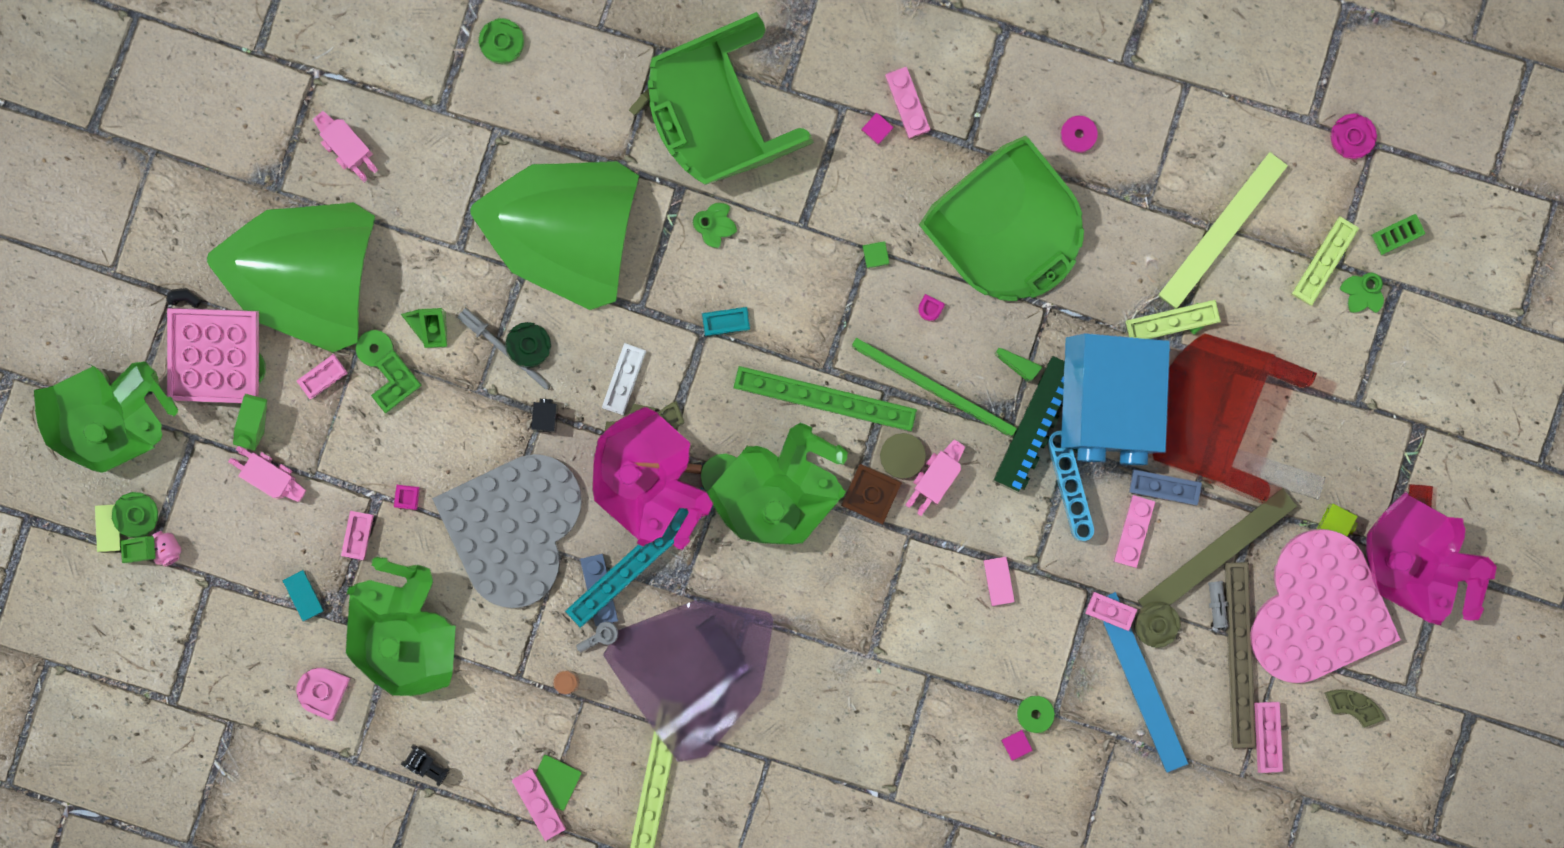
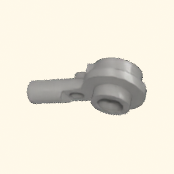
M603 622L598 625L595 635L580 642L576 647L581 653L600 642L605 645L612 644L618 638V629L611 622Z

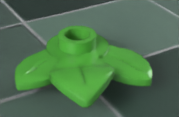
M712 204L706 211L698 212L693 218L694 229L702 234L703 241L710 247L719 248L721 237H728L737 232L735 223L726 217L730 210V206L727 204ZM702 218L707 219V221H708V225H707V226H703V225H702V223H701Z
M1367 273L1362 277L1351 276L1340 286L1342 292L1350 295L1348 298V308L1351 313L1360 312L1367 307L1374 313H1377L1383 306L1384 297L1381 293L1383 282L1376 273ZM1369 280L1374 282V288L1372 289L1367 286V281Z

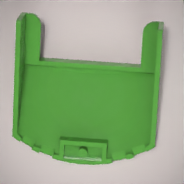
M758 12L651 59L648 88L650 108L656 129L667 150L677 163L704 185L772 163L773 160L814 143L811 134L803 128H797L767 142L763 139L728 53L755 42L764 36L765 25Z

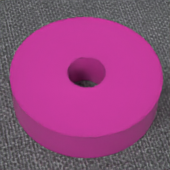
M1085 116L1069 118L1064 123L1060 132L1062 144L1066 149L1074 153H1083L1090 150L1098 136L1096 125ZM1081 131L1083 133V137L1077 138L1075 136V132Z

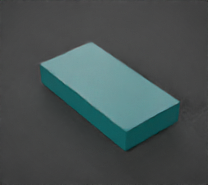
M747 307L702 313L705 337L750 330Z
M304 570L282 580L303 622L324 612Z

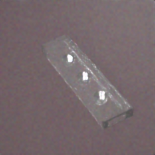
M1239 449L1236 450L1230 472L1316 500L1320 498L1326 478Z

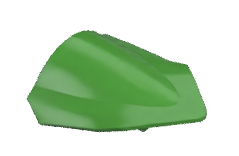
M618 161L532 164L477 200L471 206L470 213L512 273L588 310H592L616 302L625 235L639 175Z
M354 202L266 210L210 251L207 256V263L243 310L259 311V323L333 353L358 342L361 277L375 215Z

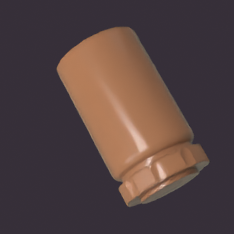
M573 671L559 672L554 678V687L561 694L573 693L579 687V677Z

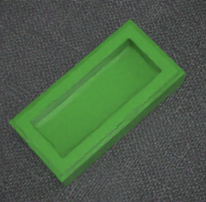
M154 536L121 540L122 563L156 559Z

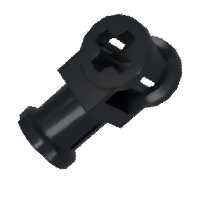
M413 744L411 746L412 751L406 760L401 762V765L422 777L428 776L436 781V785L440 787L447 777L450 768L442 767L435 762L436 758L432 757L430 753Z

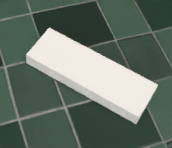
M624 343L602 409L624 416L646 350Z

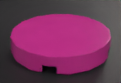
M1353 113L1347 114L1336 121L1332 127L1330 139L1336 153L1344 158L1354 160L1362 158L1371 152L1375 146L1377 133L1370 119Z

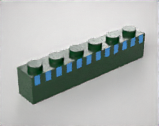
M1055 356L1050 358L992 482L1015 493H1018L1020 489L1025 490L1030 480L1027 474L1030 468L1035 469L1040 458L1036 456L1039 448H1045L1049 440V436L1046 435L1049 427H1055L1059 418L1056 412L1059 406L1063 407L1065 361Z

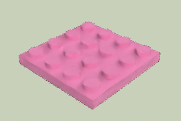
M167 308V397H172L174 401L242 403L245 393L259 397V311Z

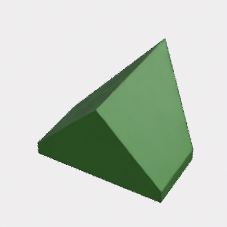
M443 308L418 309L401 314L423 342L424 348L447 347L446 311Z

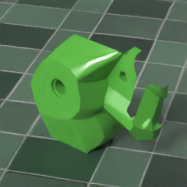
M146 361L132 363L112 384L108 375L102 369L90 365L92 367L54 386L35 389L36 419L45 445L64 458L100 473H104L154 449L155 445L162 438V424L146 404L144 397L148 391H152L166 412L173 415V417L178 413V408L172 397L166 396L159 385L156 371Z
M800 422L790 428L779 457L767 448L746 446L707 494L721 519L740 540L765 544H800L808 538L836 503L844 497L846 492L835 475L806 461V454L811 451L836 464L844 465L848 452L840 445L834 446L814 435L812 427Z

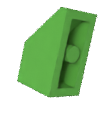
M245 393L234 427L233 445L256 450L264 435L267 399Z

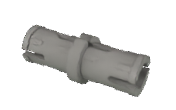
M1223 581L1208 582L1211 600L1209 608H1212L1213 629L1228 627L1225 607L1228 604L1224 599Z

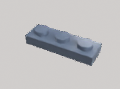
M1133 470L1129 493L1197 506L1202 483Z
M603 554L580 559L587 590L607 573ZM613 599L593 616L595 626L603 622L613 623L618 621Z

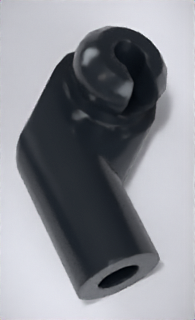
M180 288L170 290L167 293L166 301L172 306H175L178 302L186 301L196 309L201 304L202 299L189 289Z

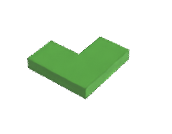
M394 349L375 362L376 366L388 379V382L371 396L386 414L422 385Z

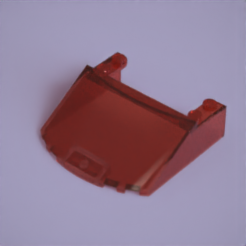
M1204 333L1185 347L1169 366L1166 452L1152 453L1153 460L1260 504L1267 502L1270 495L1268 482L1234 468L1232 464L1267 376H1272L1299 388H1307L1313 384L1317 373L1276 357L1275 354Z

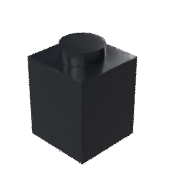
M540 398L539 402L533 403L532 431L556 433L558 405L553 404L552 399Z

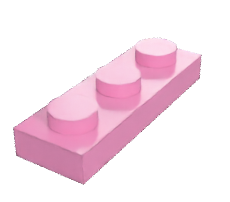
M907 67L885 74L908 139L930 132V127Z
M1132 495L1113 562L1137 568L1155 501Z
M1280 702L1254 703L1258 773L1283 772Z
M533 768L511 780L545 841L566 830Z

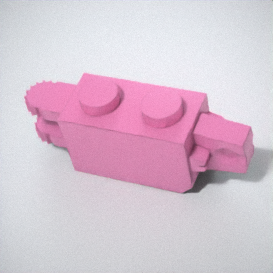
M324 111L313 119L321 132L319 135L324 139L320 143L329 153L333 150L339 156L335 160L344 170L348 167L363 182L368 179L358 169L362 163L365 162L371 172L376 173L378 171L375 165L368 159L373 155L372 152L344 120L336 119L334 121Z
M953 440L943 452L940 451L938 455L936 453L932 454L926 463L930 466L925 474L920 472L913 482L916 484V487L906 503L907 507L913 506L919 494L927 498L918 509L917 514L920 516L923 515L931 502L935 505L939 503L961 471L958 461L965 446Z
M240 446L236 448L238 453L249 458L245 465L235 458H230L228 461L242 470L238 475L240 478L273 498L280 499L285 496L297 502L302 500L307 490L295 481V477L290 475L292 470L282 464L279 467L272 464L273 459L263 452L258 455Z

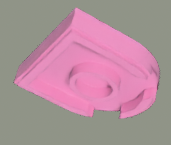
M327 668L311 669L303 674L298 681L296 688L298 700L308 712L333 721L351 678Z

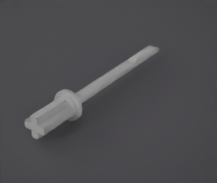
M465 307L457 318L477 334L475 337L478 338L482 334L508 357L505 345L487 330L489 324H485ZM520 367L544 389L550 388V385L534 370Z

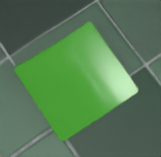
M544 755L536 775L553 806L564 811L580 778L581 771Z

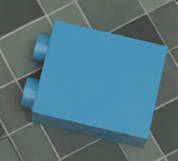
M1080 334L1066 337L1061 448L1078 449L1077 461L1105 462L1106 451L1120 452V464L1148 465V454L1166 452L1170 341L1097 334Z

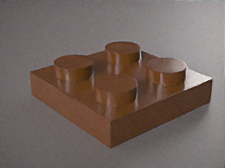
M860 464L841 506L883 525L902 482Z

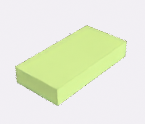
M114 505L95 506L97 552L121 551V533L114 527L112 521Z

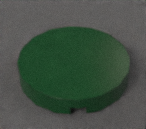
M520 323L514 326L507 335L505 342L506 354L517 366L524 368L537 367L549 356L551 349L550 336L543 327L535 323Z

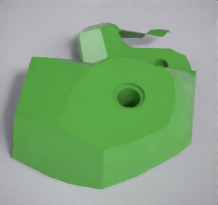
M383 557L373 558L371 566H374L376 570L405 577L407 583L400 588L367 580L348 588L347 594H350L346 655L373 683L392 696L420 695L449 686L453 673L456 626L440 614L422 612L433 584L430 569L419 564L408 567L388 562L387 558Z

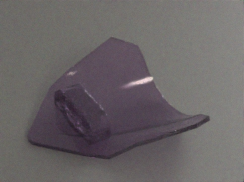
M695 600L618 630L617 640L609 644L603 656L675 759L681 762L707 757L761 692L773 618L770 613L762 610Z

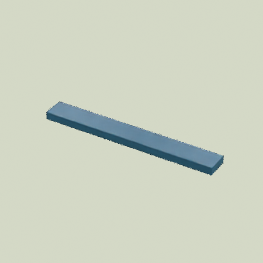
M1116 592L1106 596L1120 602ZM1102 621L1166 773L1187 765L1188 762L1131 627L1129 631Z

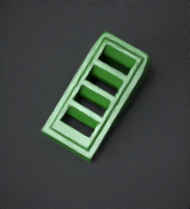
M1413 214L1371 236L1380 254L1383 255L1425 235V231L1418 216ZM1409 222H1410V224H1411V226H1412V228H1413V230H1414V232H1415L1414 235L1412 234V232H1411V230H1410V228H1409V226H1408V224H1407V223H1409ZM1400 226H1402V228H1403V230H1404V232H1405V234H1406V236H1407V238H1405V239L1403 238V236H1402V234H1401V232H1400V229H1399ZM1391 230H1393V232H1394V234H1395V236H1396V238H1397V240H1398L1397 243H1395V241H1394V239H1393V237H1392V235H1391V233H1390ZM1385 234L1390 244L1389 247H1386L1381 235Z
M998 348L994 353L997 358L1029 383L1042 369V366L1005 349Z

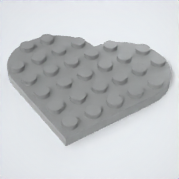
M532 454L522 456L432 498L474 588L482 597L501 607L520 608L539 601L550 591L560 566L559 552L555 542L566 536L574 527L582 505L578 481L563 463L545 455Z

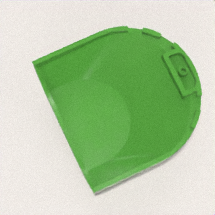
M1026 135L1002 145L934 202L919 224L970 286L984 295L1005 301H1018V299L1027 297L1034 298L1058 285L1075 265V258L1079 248H1082L1084 239L1082 211L1075 195Z

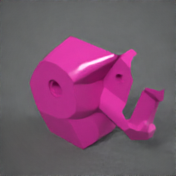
M643 407L618 420L598 438L593 464L594 501L638 539L637 544L644 546L662 537L678 509L686 508L689 513L677 532L673 544L676 548L683 550L690 542L689 536L699 519L708 515L713 505L706 491L678 480L685 471L689 461L690 442L655 411ZM635 463H658L659 469L637 466Z
M1407 491L1387 508L1367 533V563L1379 594L1425 621L1442 626L1441 623L1451 614L1459 581L1467 583L1463 619L1469 621L1479 620L1484 611L1482 604L1489 579H1495L1497 566L1489 557L1459 553L1465 539L1463 518L1447 517L1409 496Z

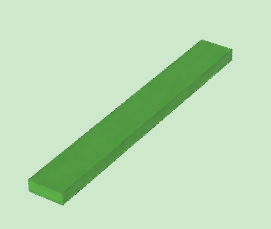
M856 338L854 340L852 349L1006 436L1012 437L1015 433L1016 427L860 339Z
M742 366L738 367L733 389L912 432L917 409Z

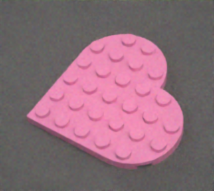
M1328 529L1305 531L1292 538L1283 547L1274 568V583L1278 594L1267 600L1258 610L1250 632L1252 650L1259 664L1272 676L1292 683L1312 681L1401 640L1383 598L1372 580L1371 571L1361 550L1345 535Z

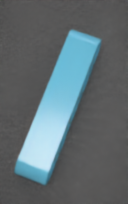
M1056 431L1049 436L1047 446L1071 534L1077 541H1087L1094 534V526L1072 449L1057 448L1053 445V438L1055 436L1062 437V431ZM1061 458H1066L1070 461L1069 470H1062L1059 467V460ZM1067 480H1072L1076 483L1077 488L1074 493L1066 491L1065 482ZM1074 502L1080 503L1083 510L1080 515H1075L1071 511V505ZM1079 525H1085L1088 528L1089 533L1086 537L1078 535L1077 528Z

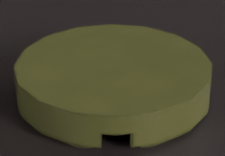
M907 433L895 434L888 438L880 452L881 465L884 470L891 476L899 479L911 478L918 474L924 466L926 459L925 448L921 441Z
M1159 601L1142 607L1136 615L1134 622L1135 633L1139 640L1147 646L1154 648L1165 647L1172 643L1181 627L1180 617L1176 610L1167 603Z

